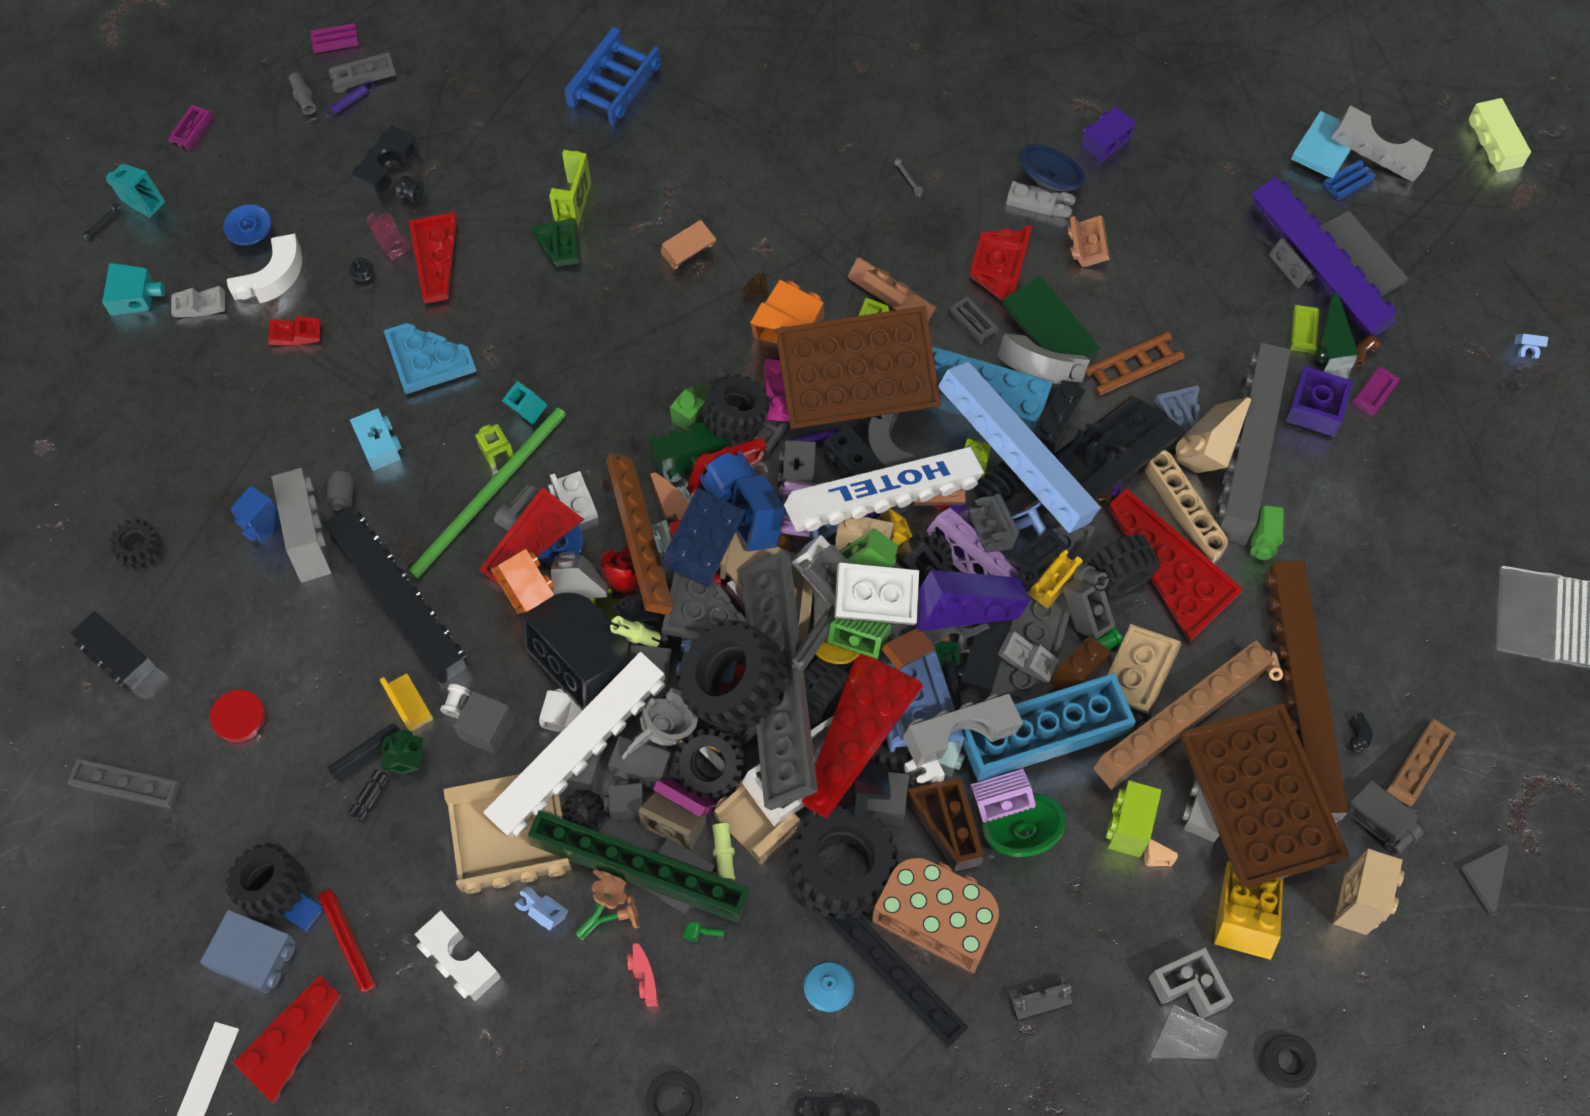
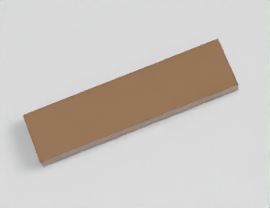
M1432 718L1393 779L1387 792L1409 807H1412L1456 733Z

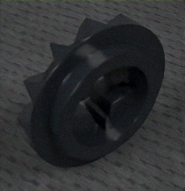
M577 790L576 793L567 797L566 802L562 806V818L564 820L591 830L599 828L606 816L604 801L599 794L590 790ZM580 802H583L586 808L591 807V810L587 811V821H585L581 813L576 814L580 810Z

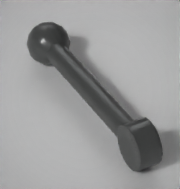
M895 158L893 161L894 165L899 167L914 189V195L917 197L922 196L923 188L916 185L902 165V159Z

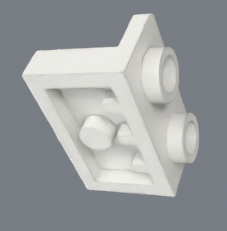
M580 471L559 479L556 478L555 473L550 475L552 484L548 485L550 493L585 520L581 523L598 518L597 511Z

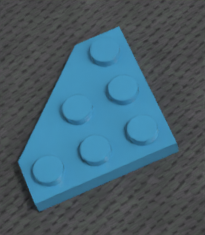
M409 323L383 330L405 395L477 372L469 348L460 343L456 345L428 331L426 333L418 330L416 326Z

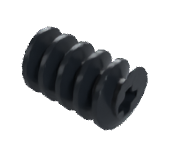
M1003 460L998 466L993 467L991 472L986 473L983 478H980L977 481L978 484L973 489L979 498L1000 494L1004 501L1003 495L1010 496V489L1016 491L1019 488L1018 483L1023 485L1024 482Z

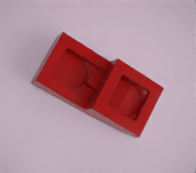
M295 316V321L270 319L268 345H302L319 342L320 318Z

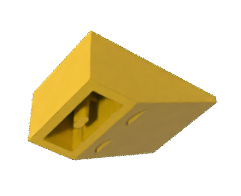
M1228 861L1216 920L1214 944L1271 960L1281 937L1283 879L1242 890L1231 862Z

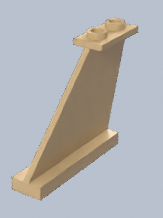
M735 533L719 566L721 568L720 579H725L727 574L743 592L741 570L784 549L776 546V548L748 552L737 533ZM787 551L792 562L797 554ZM791 564L800 644L802 645L809 631L813 586Z

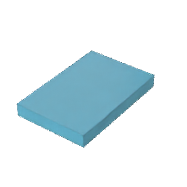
M1320 111L1294 151L1291 160L1334 179L1351 151L1350 148L1331 139L1340 119Z

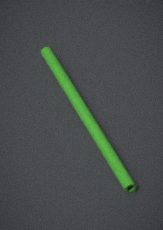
M556 407L409 568L407 572L413 578L418 579L563 420L566 414L562 409Z

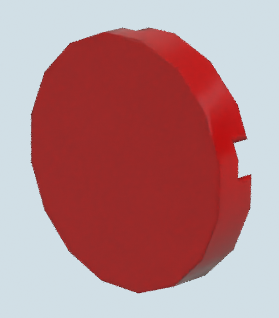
M244 689L232 690L223 694L215 701L210 711L212 729L219 737L231 743L244 742L253 738L260 727H263L266 718L263 702L253 692Z

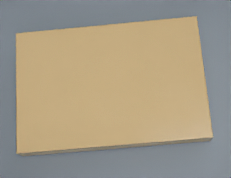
M1130 624L1107 675L1115 673L1130 708L1150 715L1180 649L1181 642Z

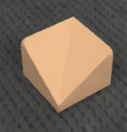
M1150 839L1144 851V860L1147 866H1172L1178 858V853L1172 846L1161 845Z

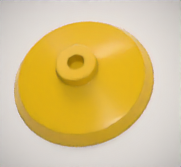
M828 636L815 653L819 659L833 664L849 663L859 656V653L827 643Z

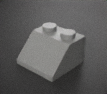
M562 552L559 556H555L551 567L554 596L562 593H577L587 598L607 597L609 586L603 580L601 571L585 557L575 555L574 552Z

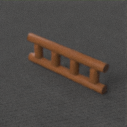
M1166 331L1089 365L1085 377L1094 374L1100 383L1099 386L1095 387V392L1098 396H1101L1180 361L1185 356L1182 350L1172 352L1166 343L1172 339L1169 331ZM1157 346L1164 357L1152 362L1145 351ZM1137 356L1143 366L1131 371L1124 360ZM1115 365L1121 376L1109 380L1103 370Z

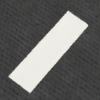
M218 1022L214 1023L177 1116L205 1115L239 1031L238 1028Z

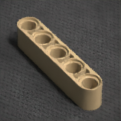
M1166 450L1162 451L1147 463L1146 475L1193 546L1209 560L1217 562L1221 559L1228 545L1227 537L1172 455ZM1155 463L1161 464L1163 467H1158ZM1168 483H1172L1177 487H1171ZM1182 503L1188 504L1190 508L1184 507ZM1195 524H1200L1204 528H1199ZM1209 544L1215 545L1218 549L1211 548Z

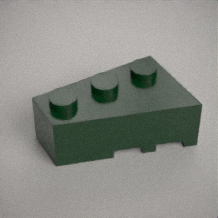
M704 422L692 424L689 426L690 430L680 433L676 429L670 430L668 432L669 436L657 439L655 435L648 437L651 461L658 474L669 482H677L684 475L691 473L697 458L705 453L712 454L725 447H732L731 442H727L726 438L722 437L720 439L716 437L717 434L715 432L711 433L708 430L709 425H705Z

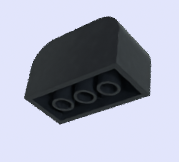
M562 593L522 614L524 648L582 711L628 665L627 638L613 633L610 625L614 624L608 619L605 611L602 608H598L590 599L581 594Z

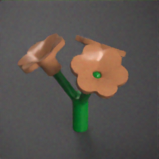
M594 870L593 874L601 879L600 881H595L592 885V890L595 893L594 900L597 903L593 914L575 931L576 935L583 940L599 923L619 919V921L629 919L634 928H640L634 897L631 894L626 896L623 892L627 882L609 873ZM627 898L626 908L618 909L617 913L600 916L605 906L609 909H615L618 904H623Z

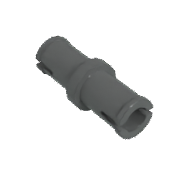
M298 72L292 73L288 77V81L293 88L292 94L294 99L299 102L302 112L310 115L316 111V105L311 98L312 92L306 86L302 74Z

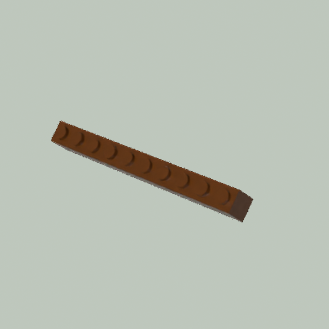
M1305 561L1273 562L1269 571L1265 573V584L1267 587H1270L1271 592L1269 608L1271 611H1274L1275 617L1273 620V633L1278 635L1277 656L1279 660H1282L1283 666L1281 669L1283 671L1281 682L1286 685L1287 691L1285 694V707L1287 710L1290 709L1292 724L1335 821H1341L1348 813Z

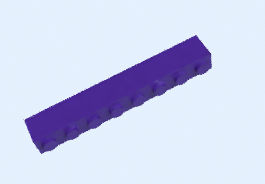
M1275 176L1253 192L1254 204L1288 243H1292L1295 251L1311 269L1315 270L1314 274L1332 295L1338 293L1344 309L1367 335L1378 336L1396 323L1395 313L1397 311L1390 301L1384 302L1380 297L1381 292L1374 283L1369 284L1364 279L1366 275L1358 265L1354 267L1351 264L1349 254L1343 248L1338 249L1334 244L1336 241L1329 231L1324 233L1320 228L1321 223L1314 214L1309 215L1305 211L1306 206L1299 197L1295 199L1291 195L1292 190L1284 180L1280 182Z

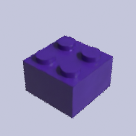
M1304 366L1296 381L1285 422L1334 436L1342 423L1353 380Z

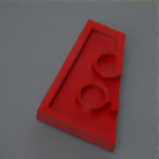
M763 438L753 441H745L741 445L734 447H725L712 454L705 453L697 458L686 489L690 495L695 494L697 488L702 485L700 481L701 473L705 476L708 472L706 469L707 465L716 458L726 453L736 456L738 455L737 452H742L750 465L761 461L767 444Z

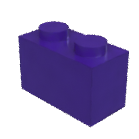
M1115 106L1109 112H1104L1093 125L1089 124L1084 129L1081 147L1102 162L1133 137L1136 122Z

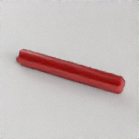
M327 889L321 892L318 898L360 991L363 993L375 988L376 984L335 893L331 889Z

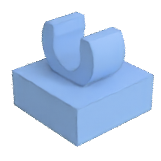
M1516 334L1514 344L1522 345L1518 350V356L1525 357L1526 350L1530 348L1532 350V358L1538 359L1540 356L1539 347H1547L1548 337Z

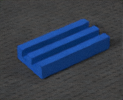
M1359 160L1338 172L1334 179L1331 177L1326 179L1323 186L1339 201L1374 181L1376 175L1374 173L1370 174V169L1367 166L1363 167L1364 162ZM1361 176H1364V178H1362V179H1360L1359 181L1353 183L1352 185L1346 187L1345 189L1341 190L1340 192H1337V191H1336V190L1342 188L1343 186H1346V185L1352 183V181L1356 180L1357 178H1359V177H1361Z

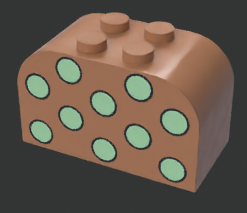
M912 858L901 862L893 870L874 908L872 923L975 974L999 918V909L994 896L987 889L978 885L977 880L968 875H962L961 877L951 872L952 869L944 863L937 862L935 864L922 858Z

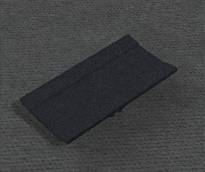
M1130 396L1093 425L1087 423L1085 431L1079 429L1075 438L1054 453V456L1097 502L1185 434V430L1175 421L1141 399Z

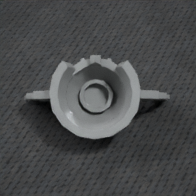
M671 688L666 694V699L652 698L648 701L647 706L642 708L643 712L640 722L643 733L634 739L635 741L628 747L622 756L623 760L650 740L662 746H671L692 733L696 728L698 716L688 710V706L683 703L681 691Z

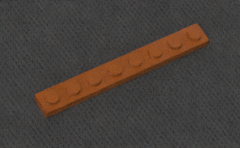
M610 453L606 462L645 611L669 615L674 607L663 567L661 566L660 556L633 458Z

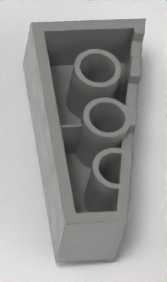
M302 468L271 476L286 552L300 582L332 574L325 550L326 541L323 532L320 530L322 528L321 519L318 512L316 513L315 511L318 509V504L314 494L311 495V492L314 491L311 477H305Z

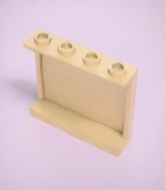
M520 774L444 789V797L449 810L458 876L456 885L461 892L465 891L466 894L480 892L484 887L503 888L510 885V882L513 881L532 882L537 880L538 876L549 875L550 877H557L565 874V871L571 870V863L568 858H562L530 846L527 835L536 817L535 814L526 822L529 825L520 836L516 837L514 835L510 839L483 813ZM554 794L547 801L549 805L543 812L562 818L560 796Z

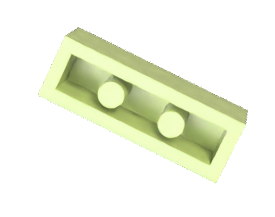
M1499 98L1477 103L1469 117V122L1476 131L1480 144L1484 146L1490 163L1494 165L1497 172L1523 167L1531 150L1503 99Z

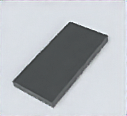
M1350 211L1320 226L1324 233L1329 231L1336 241L1334 244L1339 250L1343 248L1349 254L1351 264L1354 267L1358 265L1366 275L1364 279L1369 284L1374 283L1381 292L1380 297L1407 283L1409 278Z

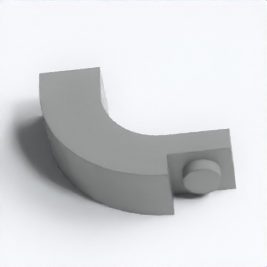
M1004 334L997 355L1011 368L1021 373L1052 381L1055 384H1061L1062 380L1083 382L1090 361L1086 356L1061 354L1043 349L1034 344L1025 335Z

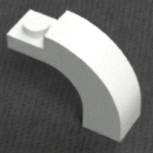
M295 233L271 238L273 254L271 261L264 269L254 274L227 279L228 288L234 300L248 299L256 296L259 303L267 302L280 296L293 285L302 266L301 247Z

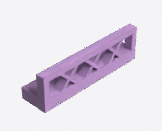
M950 507L940 513L927 529L928 536H932V532L937 527L945 533L946 541L948 540L952 549L953 565L962 573L976 574L972 563H979L983 567L984 575L1018 577L1019 571L999 551L986 553L976 530ZM953 546H960L964 550L965 558H958L954 554Z

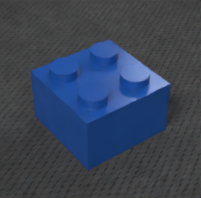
M765 475L736 479L731 504L745 510L736 531L737 535L748 552L776 548L778 537L781 535L782 520L786 514L784 502L780 500L774 486L769 483Z

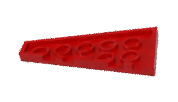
M1126 488L1109 504L1108 509L1124 536L1144 535L1160 560V568L1150 579L1190 643L1242 593L1243 588L1129 489Z
M859 654L854 660L815 765L818 792L803 798L802 803L805 807L826 819L920 692L923 687L920 680L875 658Z

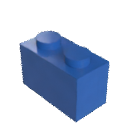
M252 486L244 492L230 509L236 518L234 522L243 529L241 533L252 542L256 539L265 544L281 525L278 510L271 498Z

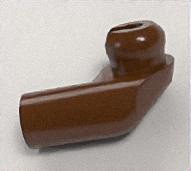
M1367 335L1355 344L1359 356L1354 366H1364L1366 364V352L1369 350L1375 351V349L1378 350L1380 348L1381 341L1377 339V336Z

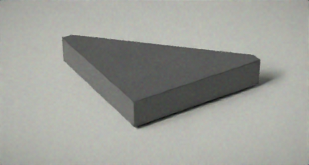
M1507 844L1460 868L1489 914L1497 910L1509 850Z

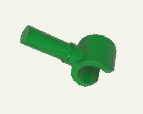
M690 922L686 926L683 937L697 942L700 934L724 937L725 930L702 927L699 923Z

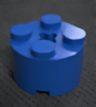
M737 452L738 455L736 456L726 453L707 465L706 469L708 472L705 476L702 473L700 475V481L707 493L731 504L736 479L757 476L742 452Z

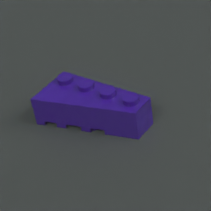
M931 570L918 591L916 626L919 631L1019 619L1031 599L1018 577Z

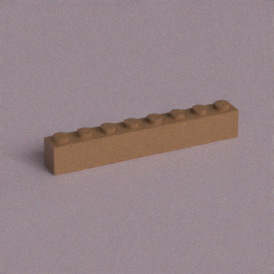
M1255 640L1101 756L1093 768L1094 771L1112 790L1179 739L1181 732L1192 729L1263 675L1275 659Z

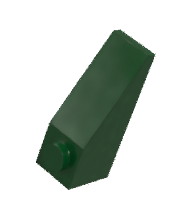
M1338 293L1332 295L1327 306L1316 350V359L1318 363H1321L1324 372L1352 368L1359 356Z

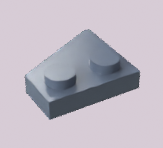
M1198 385L1159 394L1155 397L1154 402L1159 412L1185 430V434L1199 421L1200 404H1197V395L1200 389Z

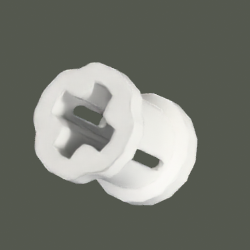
M450 684L448 686L449 694L447 700L440 710L445 715L458 718L471 691L463 686Z

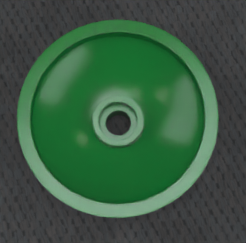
M1033 793L1036 805L1034 809L1030 807L1029 810L1025 809L1023 812H1014L1013 815L1009 814L1007 817L1003 816L1002 818L998 817L997 820L993 819L986 823L982 822L984 838L991 848L1007 856L1029 857L1040 854L1053 847L1063 836L1066 829V817L1063 808L1051 797Z

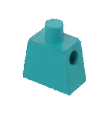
M121 164L115 171L109 172L106 177L107 183L110 184L123 203L149 218L166 202L144 170Z
M109 263L102 303L110 315L147 311L150 309L152 296L165 295L164 282H154L148 269Z

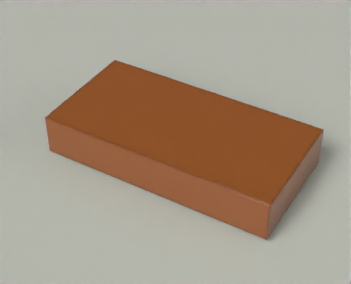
M916 628L886 643L882 651L897 670H900L930 654L935 649V646L923 631H919Z

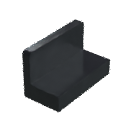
M868 762L852 783L854 817L866 816L868 799L890 800L891 790L887 764Z

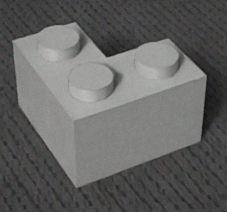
M1206 947L1155 970L1148 978L1162 1005L1188 993L1201 1020L1226 1009L1234 1001Z

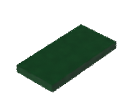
M1041 275L1003 299V306L1037 346L1056 353L1086 356L1088 359L1101 350Z

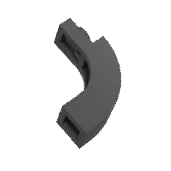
M898 413L883 415L878 418L871 417L869 424L868 448L886 468L920 459L919 456L900 450L890 438V433Z

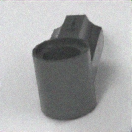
M526 485L510 504H504L500 507L494 517V522L506 531H509L539 493L538 489L532 485Z

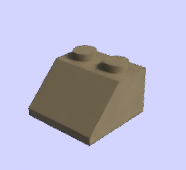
M657 792L638 811L643 829L664 839L669 838L689 851H692L706 825L705 815L699 817Z

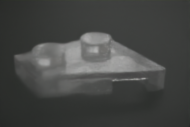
M1172 1005L1150 1057L1216 1059L1228 1031L1176 1005Z

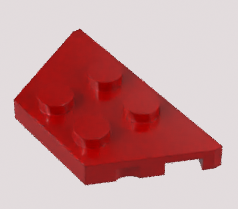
M1027 225L1024 226L1023 230L1011 231L1009 228L1002 229L999 232L981 233L969 277L1002 301L1014 293L1032 226Z

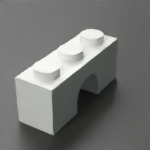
M442 911L438 912L414 934L420 941L416 946L427 958L430 955L436 958L438 963L435 967L445 978L451 975L457 981L453 987L464 999L469 995L476 1001L501 978L495 968L479 951L464 961L453 959V949L464 937Z

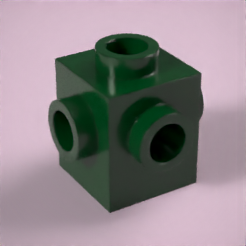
M397 730L396 733L385 737L382 744L383 757L381 768L403 775L419 770L423 757V738L413 735V732L409 730Z

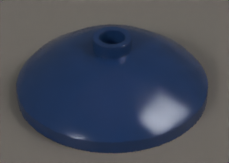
M1030 144L1024 146L1019 153V160L1023 169L1042 188L1054 191H1073L1079 189L1085 181V174L1081 167L1070 157L1056 149L1044 145Z

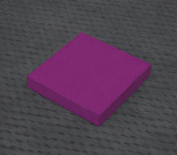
M675 777L657 780L653 788L655 792L699 817L714 812L715 806L718 803L710 797L701 798V794L696 796L691 794L692 790L690 788L685 789L682 786L684 782Z

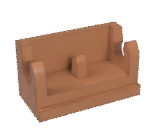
M699 220L662 243L661 255L673 269H677L682 262L707 246L709 248L713 246L716 238L702 220Z

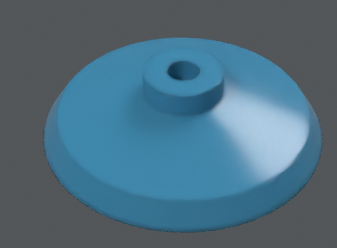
M822 961L809 969L804 978L803 989L806 999L813 1007L824 1012H835L844 1008L851 1001L855 984L851 972L844 965L836 961Z

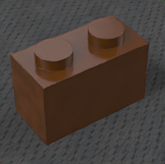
M1090 635L1060 664L1051 683L1059 690L1090 681L1101 670L1111 651Z

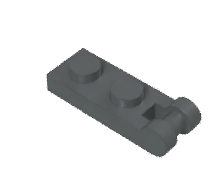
M389 52L335 66L328 71L329 77L333 81V90L336 93H343L347 88L361 85L366 81L372 82L396 75Z

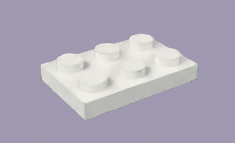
M839 563L837 566L834 618L915 625L917 623L919 570Z

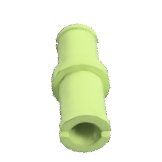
M620 616L612 620V623L619 625V628L610 625L611 631L626 637L629 642L634 644L641 643L650 647H657L659 645V642L652 640V637L660 640V634L645 628L642 623L637 621L630 622Z
M715 824L712 826L715 849L712 852L713 857L716 858L717 874L720 878L733 881L735 876L732 856L735 855V850L731 847L730 824Z

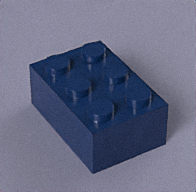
M697 488L664 554L661 566L709 588L741 523L745 510Z

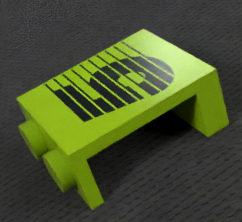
M563 150L567 182L573 184L570 191L552 188L549 197L554 221L575 218L578 228L591 185L587 153Z

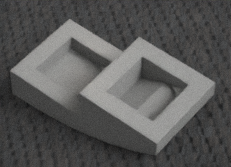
M220 286L201 292L190 288L171 294V314L174 317H196L225 311V290Z
M1015 631L1007 634L998 653L1000 657L1013 666L1043 682L1050 681L1059 662V659L1041 645L1033 646Z

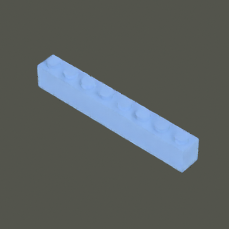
M969 362L948 369L938 386L939 389L1066 531L1071 533L1089 524L1101 507Z

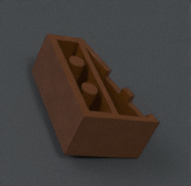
M962 778L908 789L906 801L952 870L955 872L981 866L984 855Z

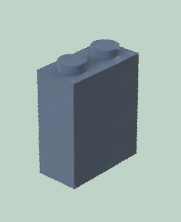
M227 910L200 963L209 970L269 994L271 988H275L281 978L280 971L285 961L291 959L296 941L286 933Z

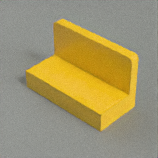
M407 673L390 683H387L385 677L379 679L409 731H414L433 720L432 715Z

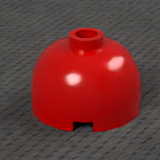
M622 547V552L614 553L613 548L602 554L600 568L605 583L620 594H632L639 585L629 547Z

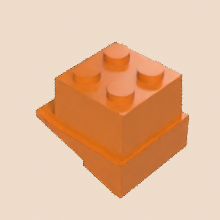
M779 280L767 301L761 303L750 322L754 338L777 343L775 330L777 328L822 322L825 316L822 298L815 293L809 292L807 294L799 290L800 287L792 281L787 280V282Z

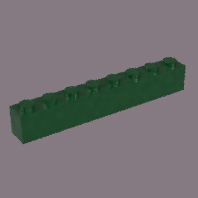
M538 810L527 835L530 846L562 858H568L570 861L594 870L609 873L626 882L736 923L740 922L749 899L750 888Z

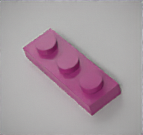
M765 359L764 385L767 391L766 395L770 398V410L766 420L789 422L780 360Z

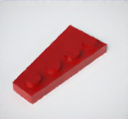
M456 212L409 221L424 304L449 299L457 222Z
M542 487L479 570L500 586L490 570L491 568L524 549L528 553L533 552L538 557L585 519Z
M319 975L233 1064L275 1104L280 1097V1092L287 1081H290L295 1073L297 1064L302 1056L308 1052L315 1035L322 1029L342 996Z

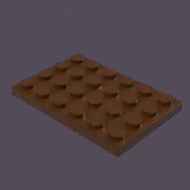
M926 306L775 329L791 430L941 406Z
M1284 703L1180 733L1179 737L1242 890L1340 862L1350 857Z

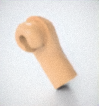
M1266 650L1275 659L1266 671L1272 680L1278 681L1283 677L1278 656L1273 650L1271 652Z

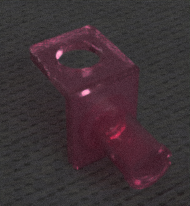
M389 212L381 216L377 213H372L368 216L366 222L380 249L391 259L397 258L412 248L411 244L400 235ZM402 244V247L400 249L395 251L390 250L391 247H393L394 245Z

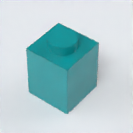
M518 381L502 400L516 414L532 425L547 407V404Z

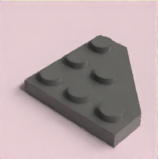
M674 572L670 590L674 608L669 615H665L662 634L697 640L700 637L699 633L706 628L712 629V625L722 622L725 624L727 620L746 622L744 616L737 612L731 604V599L714 580L708 588Z

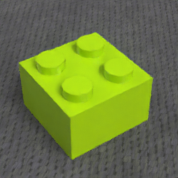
M1128 781L1124 789H1119L1111 813L1115 814H1113L1112 820L1108 824L1105 838L1110 839L1108 849L1139 858L1142 856L1151 839L1161 789L1133 781Z

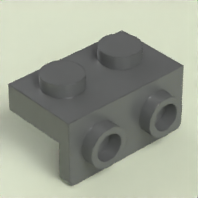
M831 544L814 556L803 571V574L835 607L837 566L839 563H851Z

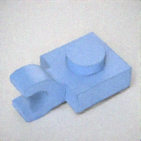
M530 887L524 888L519 893L526 900L521 898L515 903L519 910H529L527 915L548 930L562 922L569 911L548 895L541 898Z

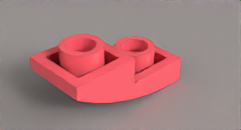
M639 943L633 944V952L628 953V970H633L635 979L645 978V981H640L639 983L640 999L645 998L647 1007L658 1006L657 987L651 966Z

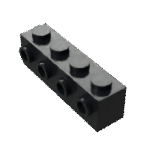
M849 425L824 441L823 455L829 464H834L838 468L842 479L886 468ZM911 503L902 508L895 506L891 507V509L901 515L910 508Z

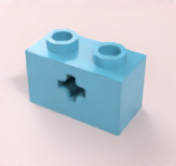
M377 408L350 419L372 471L401 460L398 450L402 448L397 436L391 437L389 430L393 428L387 415L382 417Z

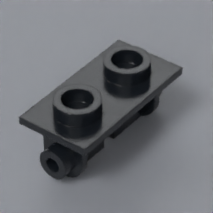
M626 595L620 600V604L612 605V608L620 617L630 622H653L655 620H664L665 614L645 611L641 595Z

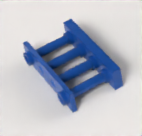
M612 27L564 89L567 105L575 108L579 101H588L607 110L609 124L613 126L618 119L624 116L626 108L653 72L659 69L661 65L659 47L655 46L649 55H646L624 45L621 39V31ZM622 53L642 64L635 71L613 61L612 58L616 54ZM608 68L630 78L625 86H622L600 76L604 69ZM597 84L617 93L618 96L613 102H610L588 92L592 85Z

